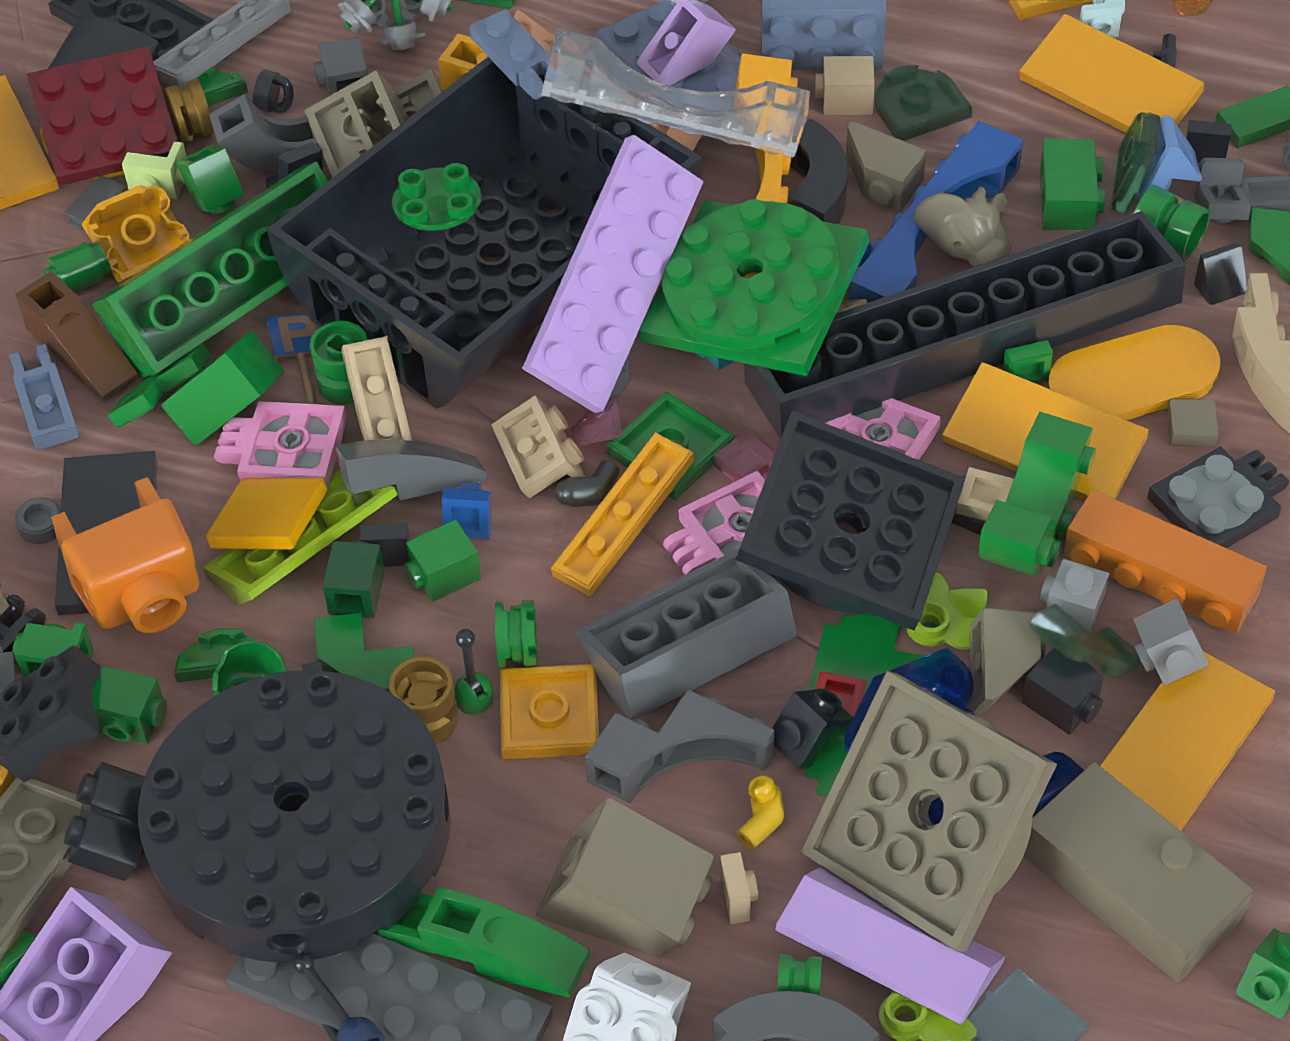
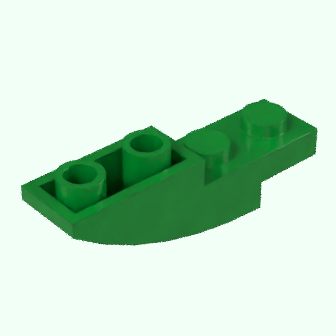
M442 887L437 889L434 896L419 893L418 903L402 919L388 930L384 926L378 929L381 937L405 947L473 963L477 974L480 976L571 998L591 957L589 949L538 921L492 902Z

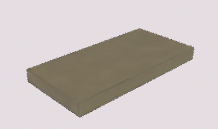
M16 777L0 797V961L72 864L68 862L71 846L64 844V838L73 816H80L82 803L75 800V793L34 778L23 782Z

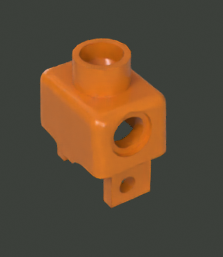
M146 477L135 482L141 507L79 534H76L65 512L51 517L71 585L95 623L101 629H112L131 620L136 630L142 633H155L165 630L175 624L184 614L187 605L184 597L194 593L199 587L200 581L196 570L192 545L171 500L160 499L149 478Z

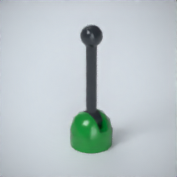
M462 629L456 635V643L462 648L466 674L456 680L454 686L457 707L462 712L479 714L487 710L492 704V685L487 676L480 672H475L472 646L476 639L475 634L469 629ZM481 691L482 694L477 697L476 694Z

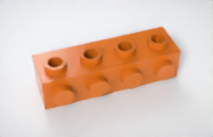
M1093 489L1068 527L1063 557L1073 562L1107 572L1110 578L1116 580L1122 586L1137 589L1159 599L1163 604L1177 598L1185 612L1203 619L1213 627L1223 628L1236 635L1260 594L1267 569L1266 565Z

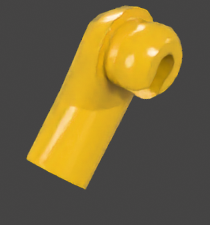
M758 776L748 786L753 817L736 831L738 840L748 850H754L782 824L785 817L781 790L777 785H774L773 779L768 776Z

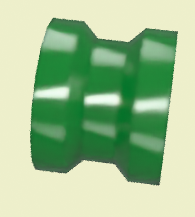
M780 953L777 992L796 991L820 996L822 956L811 955L807 960H796L791 954Z

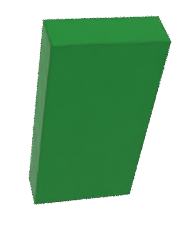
M1287 85L1217 111L1215 122L1231 124L1230 140L1237 148L1290 129V87Z

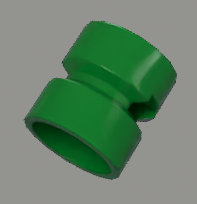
M1152 185L1146 191L1134 212L1143 211L1183 260L1191 257L1198 247L1210 219L1209 209L1190 200H1185L1178 204V198L1175 197V194L1157 185Z
M335 321L323 325L315 331L310 341L311 357L315 368L314 372L319 393L327 401L339 405L354 403L341 348L343 345L368 340L365 331L357 324L349 321Z

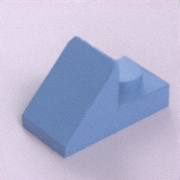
M1162 116L1132 173L1138 203L1152 185L1168 190L1172 178L1191 181L1202 180L1195 151L1171 116Z

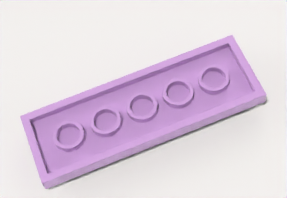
M632 135L625 138L522 367L523 370L594 413L604 411L666 269V265L670 260L701 189L703 180L637 136Z

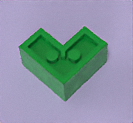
M251 330L219 355L205 369L174 392L161 406L194 445H198L261 396L284 373V369Z

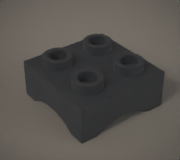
M72 645L59 655L46 659L38 669L20 681L16 680L10 683L1 693L0 765L23 782H26L38 773L42 763L54 752L72 744L87 742L99 734V721L93 706L92 692L94 683L100 678V665Z

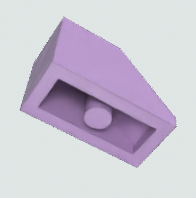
M679 0L636 64L660 87L666 88L712 64L736 29L712 6L697 0Z

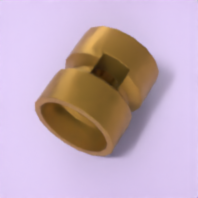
M418 656L405 660L395 668L390 676V693L415 712L426 726L435 745L442 743L452 736L458 723V710L451 672L442 661L432 657Z

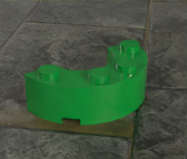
M1039 411L1025 440L1019 467L1006 502L995 501L981 530L979 543L980 559L1033 577H1038L1045 566L1054 568L1062 546V541H1059L1058 537L1066 538L1068 527L1075 518L1076 511L1069 510L1080 475L1081 473L1089 474L1095 458L1096 448L1089 447L1092 427Z

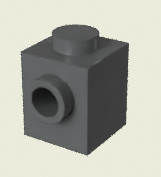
M359 37L318 44L321 61L314 62L318 85H326L329 96L368 75Z

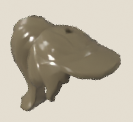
M982 186L978 187V190L971 198H965V200L957 195L940 192L926 198L916 207L913 218L917 226L934 244L955 258L968 260L971 265L976 267L1003 258L1011 253V244L1007 231L999 219L1000 212H1005L1008 201L1003 192L994 195L988 200L985 197L986 190Z

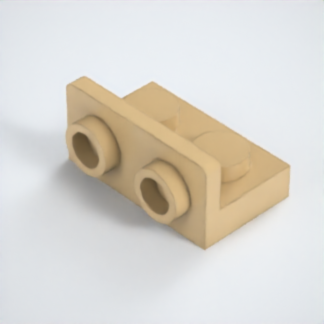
M534 395L491 424L520 490L527 497L532 498L566 474L570 477H585L580 463L584 461L583 454L571 438H567L564 430L569 427L568 423L555 405L548 407Z

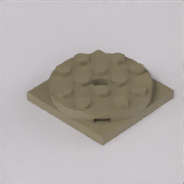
M887 671L801 853L955 951L967 952L993 896L1009 881L1023 858L1031 834L1033 813L1057 764L1003 734L986 720L964 712L897 673ZM941 797L940 799L944 804V813L941 821L933 825L928 817V809L934 799Z

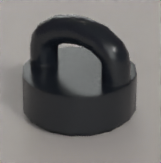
M263 70L255 82L253 104L260 111L268 113L286 112L291 107L294 99V89L290 80L277 72ZM282 87L284 98L281 103H278L280 88Z

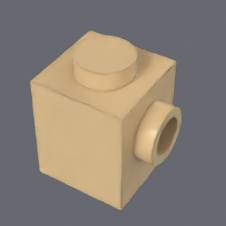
M824 56L823 73H815V98H823V115H873V56Z

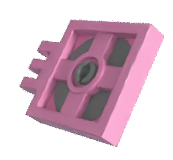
M893 398L883 401L882 407L856 416L850 413L825 422L917 460L921 458L941 429L940 416Z
M258 401L253 418L233 417L223 425L222 429L224 432L220 434L218 440L220 446L216 447L214 459L223 464H239L237 473L240 481L242 478H323L328 488L337 459L336 445L341 444L348 419L345 406Z
M758 471L679 509V521L685 528L669 535L664 540L663 546L668 553H674L672 558L678 566H683L682 572L685 575L740 548L765 479Z

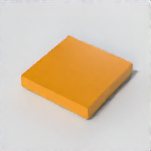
M242 478L206 534L210 548L293 550L328 491L324 479Z
M592 664L500 669L502 760L587 755L599 738L597 674Z

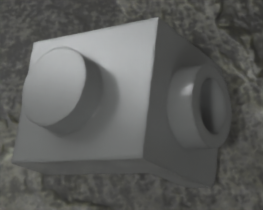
M1203 158L1199 167L1202 180L1197 181L1194 194L1198 204L1210 210V220L1214 222L1230 223L1233 220H1249L1252 204L1241 187L1244 170L1243 161L1239 158Z

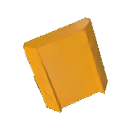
M139 185L104 200L94 207L81 224L93 243L97 241L103 248L111 266V273L118 284H122L190 239L185 226L177 221L170 210V199L164 189L157 186L145 187Z

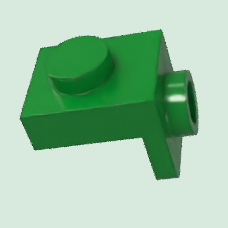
M1273 928L1253 953L1236 989V993L1241 998L1279 1019L1284 1017L1290 1007V933H1282Z

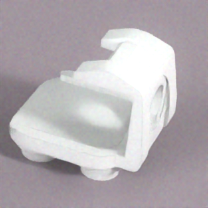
M622 953L605 960L596 967L591 983L585 985L578 992L563 1041H675L677 1026L687 1001L691 982L627 953Z

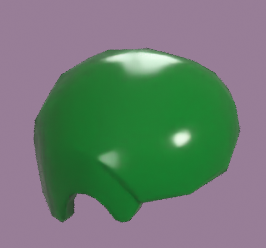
M246 640L231 645L223 651L220 662L213 673L211 689L214 691V696L240 683L288 671L281 653L267 643Z

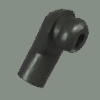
M602 460L592 476L571 477L559 482L555 490L556 498L561 504L572 507L596 506L604 500L620 474V470L613 462Z

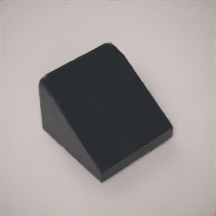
M1234 242L1200 255L1194 285L1208 304L1215 305L1245 294L1247 280L1242 246L1239 242Z

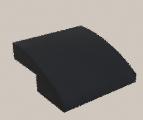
M80 15L49 68L147 46L154 61L161 46L159 41L135 29L108 20Z

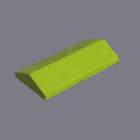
M339 470L332 475L326 495L293 550L228 549L202 568L206 575L237 605L246 603L264 592L398 494L394 487L386 486L351 495L342 480Z

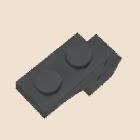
M687 690L659 733L655 732L651 726L642 720H630L615 713L585 756L587 783L631 803L634 797L652 780L669 770L689 763L710 760L733 761L765 771L774 757V730L757 717L744 716L725 707L721 701L712 696H701L691 690Z

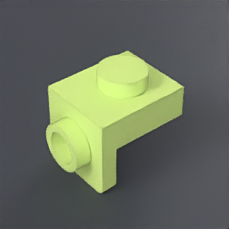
M174 142L168 157L127 152L122 166L128 189L130 190L139 185L145 187L157 186L165 190L169 199L177 200L185 184L176 164V161L186 157L183 142Z

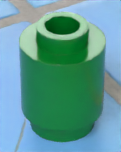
M97 241L89 245L87 242H83L47 258L49 267L43 269L44 275L51 271L74 293L104 281L103 276L112 272L108 258Z

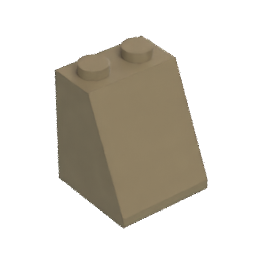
M608 797L573 831L536 915L544 920L660 958L673 946L681 947L691 934L695 919L689 916L694 904H699L703 900L711 886L713 877L707 873L714 855Z

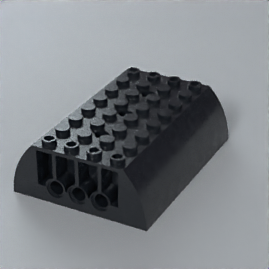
M487 57L267 229L279 267L309 319L319 327L335 321H349L360 326L365 331L368 340L387 336L398 382L434 408H439L453 400L543 323L625 138L632 135L637 136L698 178L701 172L702 156L567 73L568 83L559 89L553 86L542 74L539 75L546 92L543 97L536 100L530 94L528 95L520 85L516 86ZM452 163H460L468 167L469 175L477 182L481 191L480 205L468 220L452 228L428 231L408 226L396 216L393 210L392 199L395 190L399 186L398 177L402 172L408 169L423 171L431 168H445ZM558 207L561 209L555 213L541 211L544 208L554 209ZM500 255L503 257L495 262L483 260L486 256L495 257Z

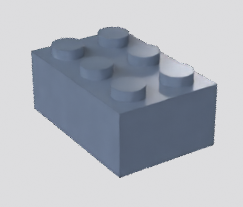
M761 0V56L792 60L791 69H823L824 56H873L874 69H883L886 0Z

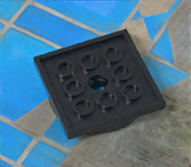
M792 410L735 560L777 576L792 592L819 606L842 613H870L915 631L923 613L965 478ZM837 523L850 524L856 529L858 534L847 533Z

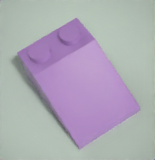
M70 887L0 990V1033L9 1041H96L144 996L172 952L106 897Z

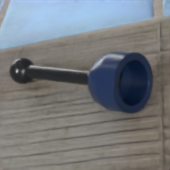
M301 953L295 957L293 962L294 969L298 973L307 976L341 1022L337 1041L385 1040L382 1032L370 1019L366 1017H350L314 969V959L311 955Z

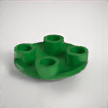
M452 163L445 168H431L423 171L418 169L405 170L398 177L399 186L395 190L392 199L393 210L403 223L416 229L435 231L452 228L468 220L480 205L481 191L477 182L469 175L468 167L464 164Z

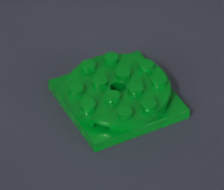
M751 199L744 203L731 205L704 200L692 225L688 226L680 235L670 260L666 265L662 276V284L639 328L640 340L649 344L807 376L869 244L868 231L866 229L823 222L801 207L781 202ZM761 272L755 274L751 278H743L745 275L749 273Z

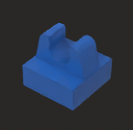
M463 481L459 489L445 488L442 496L443 525L456 519L468 538L489 539L492 530L491 491L481 490V483Z

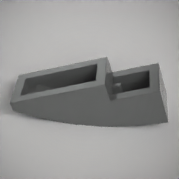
M398 439L364 440L336 445L341 477L351 495L392 486L398 494L396 497L401 501L443 491L445 488L460 487L462 481L477 483L488 480L486 470L475 456L450 447L421 441Z

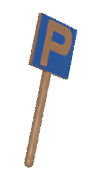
M306 313L266 317L274 357L297 356L307 403L317 404L305 355H311V337L320 327L313 323Z

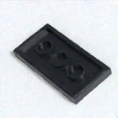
M52 0L48 3L52 15L74 26L79 16L82 15L115 22L159 41L161 46L154 61L214 20L178 0Z
M155 451L64 458L61 513L65 512L76 534L141 508L135 482L148 477L156 491L157 458ZM59 546L55 597L56 611L58 615L89 613L71 585L62 550Z

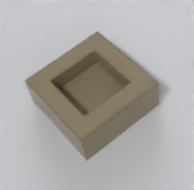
M1170 399L1168 406L1170 445L1216 446L1219 437L1216 401Z

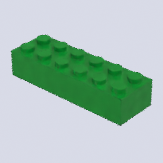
M317 162L298 168L91 303L140 378L157 374L288 286L275 258L267 229L328 182Z

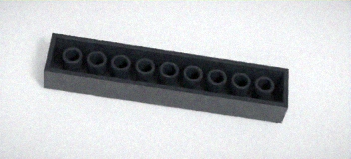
M1139 211L836 313L807 376L744 363L745 384L781 440L792 410L824 423L850 413L856 416L882 407V402L891 398L899 401L974 375L982 362L993 367L1003 365L1005 350L1045 340H1048L1052 348L1182 303L1186 263L1145 213Z

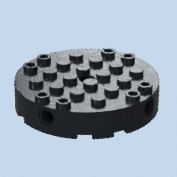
M291 671L258 677L231 687L204 702L174 728L156 752L141 788L138 808L140 839L157 887L171 907L174 916L200 939L203 940L205 937L216 944L227 948L228 953L267 962H294L295 957L301 953L311 955L314 960L334 956L358 947V940L374 933L383 926L386 930L392 927L418 903L419 893L428 883L431 876L435 877L445 856L451 822L450 804L440 755L432 736L415 712L393 694L373 683L353 676L325 671Z

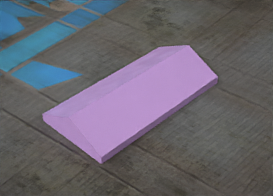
M823 866L803 877L775 928L776 931L961 1025L1005 959L1004 955L972 940L967 952L955 951Z

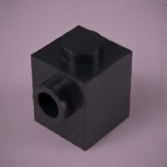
M1055 645L1026 676L1022 704L1070 735L1082 721L1086 724L1090 723L1101 709L1103 699L1100 698L1103 676L1098 674L1093 666L1086 661L1075 659Z

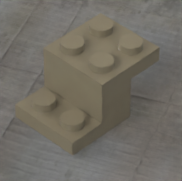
M432 69L397 88H394L376 70L304 110L319 147L323 150V156L332 178L444 91L438 76Z

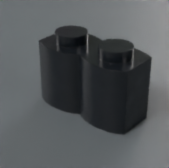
M103 761L93 774L85 773L75 798L77 802L82 803L80 816H73L64 838V844L71 846L68 856L69 863L122 881L127 880L137 867L143 850L138 824V808L145 776Z

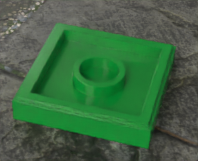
M665 391L607 444V454L628 468L655 432L692 451L695 461L668 495L673 500H677L734 447V436Z

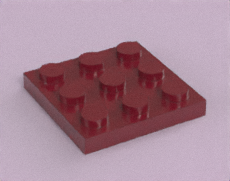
M148 46L27 73L29 86L58 186L124 171L122 163L127 152L168 157L173 143L178 142Z

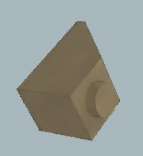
M854 121L847 125L846 157L863 197L901 212L924 180L926 150Z
M983 608L969 625L971 714L981 716L1025 677L1039 660L1043 659L1047 639L1045 632L1040 631L1039 613Z

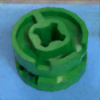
M522 600L520 605L510 606V612L504 611L503 601L495 602V634L499 669L506 668L507 658H512L513 663H523L525 667H537V628L534 600Z

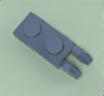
M506 9L470 25L472 40L516 86L520 85L533 99L537 100L543 97L546 92L543 82L539 78L541 74L558 89L568 83L566 71H564L557 59L551 56Z
M46 344L36 346V356L41 367L31 370L26 369L23 357L19 355V352L9 354L15 373L12 375L36 451L80 438L56 364L51 362Z

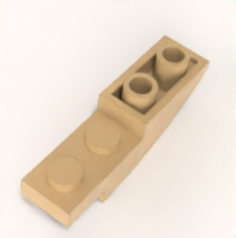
M1250 273L1243 301L1244 307H1238L1231 337L1240 367L1252 391L1275 421L1290 434V340H1285L1283 324H1277L1276 321L1279 299L1277 291H1271L1268 273Z

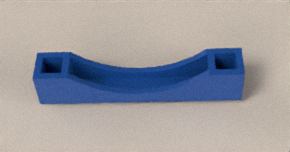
M978 121L968 134L963 133L959 137L954 152L947 160L942 159L938 163L930 182L926 186L921 185L917 189L912 204L905 213L901 211L896 215L890 231L884 239L879 238L874 242L867 260L861 267H857L848 286L849 300L866 299L867 303L916 287L918 273L915 259L918 250L927 237L917 226L913 218L916 207L926 198L940 192L957 195L963 200L971 198L978 190V187L981 186L986 190V198L1001 193L1020 169L1023 139L981 121Z

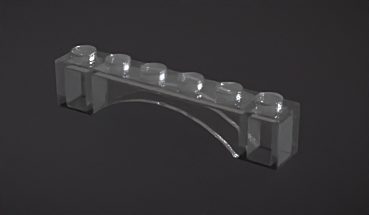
M556 28L541 95L554 98L563 103L572 102L592 107L603 113H616L636 118L644 123H657L677 128L688 134L697 133L721 139L729 144H742L762 149L770 154L794 157L808 116L810 91L772 81H765L748 88L725 92H699L675 88L652 80L633 70L616 57L599 38Z

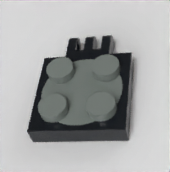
M1220 446L1150 486L1147 498L1173 525L1228 548L1279 518L1281 506L1272 497L1282 492L1290 481L1282 473L1273 477L1277 472V468L1270 461L1262 464L1265 456L1259 450H1254L1235 461Z

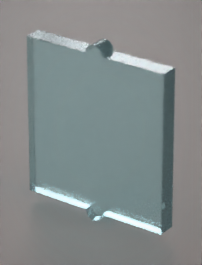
M1019 968L994 992L987 991L984 996V1002L967 1018L977 1029V1035L973 1038L975 1041H1078L1089 1028L1087 1023Z

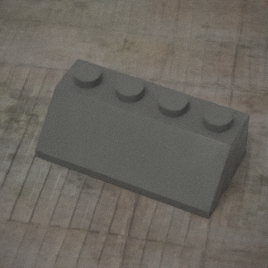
M738 548L575 631L609 697L630 719H637L685 694L687 690L693 691L712 679L730 672L743 663L767 651H771L780 644L796 637L797 632L788 591L767 572L735 560Z

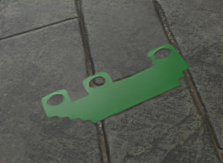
M870 613L857 614L856 616L843 615L840 625H824L808 690L815 689L820 671L867 680V689L857 728L844 727L833 729L811 767L806 768L805 775L818 781L816 788L818 796H828L887 671L898 674V670L902 665L908 662L920 663L926 667L929 673L928 681L921 687L932 694L935 691L940 668L938 661L933 657L894 650L900 625ZM925 622L922 624L923 626L929 628L938 627L933 622Z

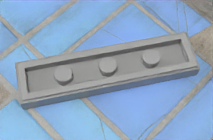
M289 0L240 1L156 59L153 63L159 81L170 86L176 85L178 88L186 86L187 81L194 80L291 12Z

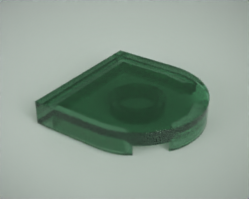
M906 65L895 68L884 75L883 81L876 91L875 107L878 115L894 138L906 141L972 118L973 107L954 81L944 72L937 70V73L918 69L919 65Z
M1152 112L1138 113L1118 147L1111 202L1112 210L1127 213L1147 176L1160 132V116Z

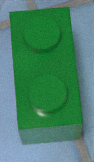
M1043 138L1040 161L1042 230H1086L1094 227L1096 213H1104L1105 188H1097V182H1102L1103 157L1095 156L1094 139Z

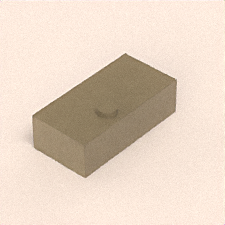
M1095 762L1033 817L1031 834L1024 853L1028 860L1177 984L1245 919L1254 891L1252 887Z

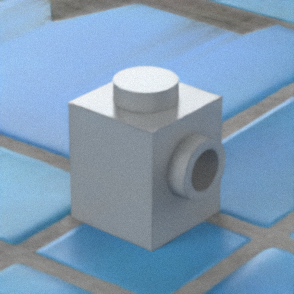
M1063 559L1057 575L1048 574L1041 591L1040 601L1047 603L1043 628L1089 642L1103 607L1109 573Z
M1177 598L1133 619L1142 639L1141 643L1135 645L1140 660L1147 672L1156 668L1164 685L1209 665L1197 636Z

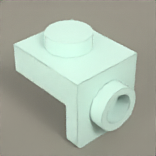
M1093 0L1091 5L1081 7L1079 21L1111 37H1119L1121 17L1125 12V0Z

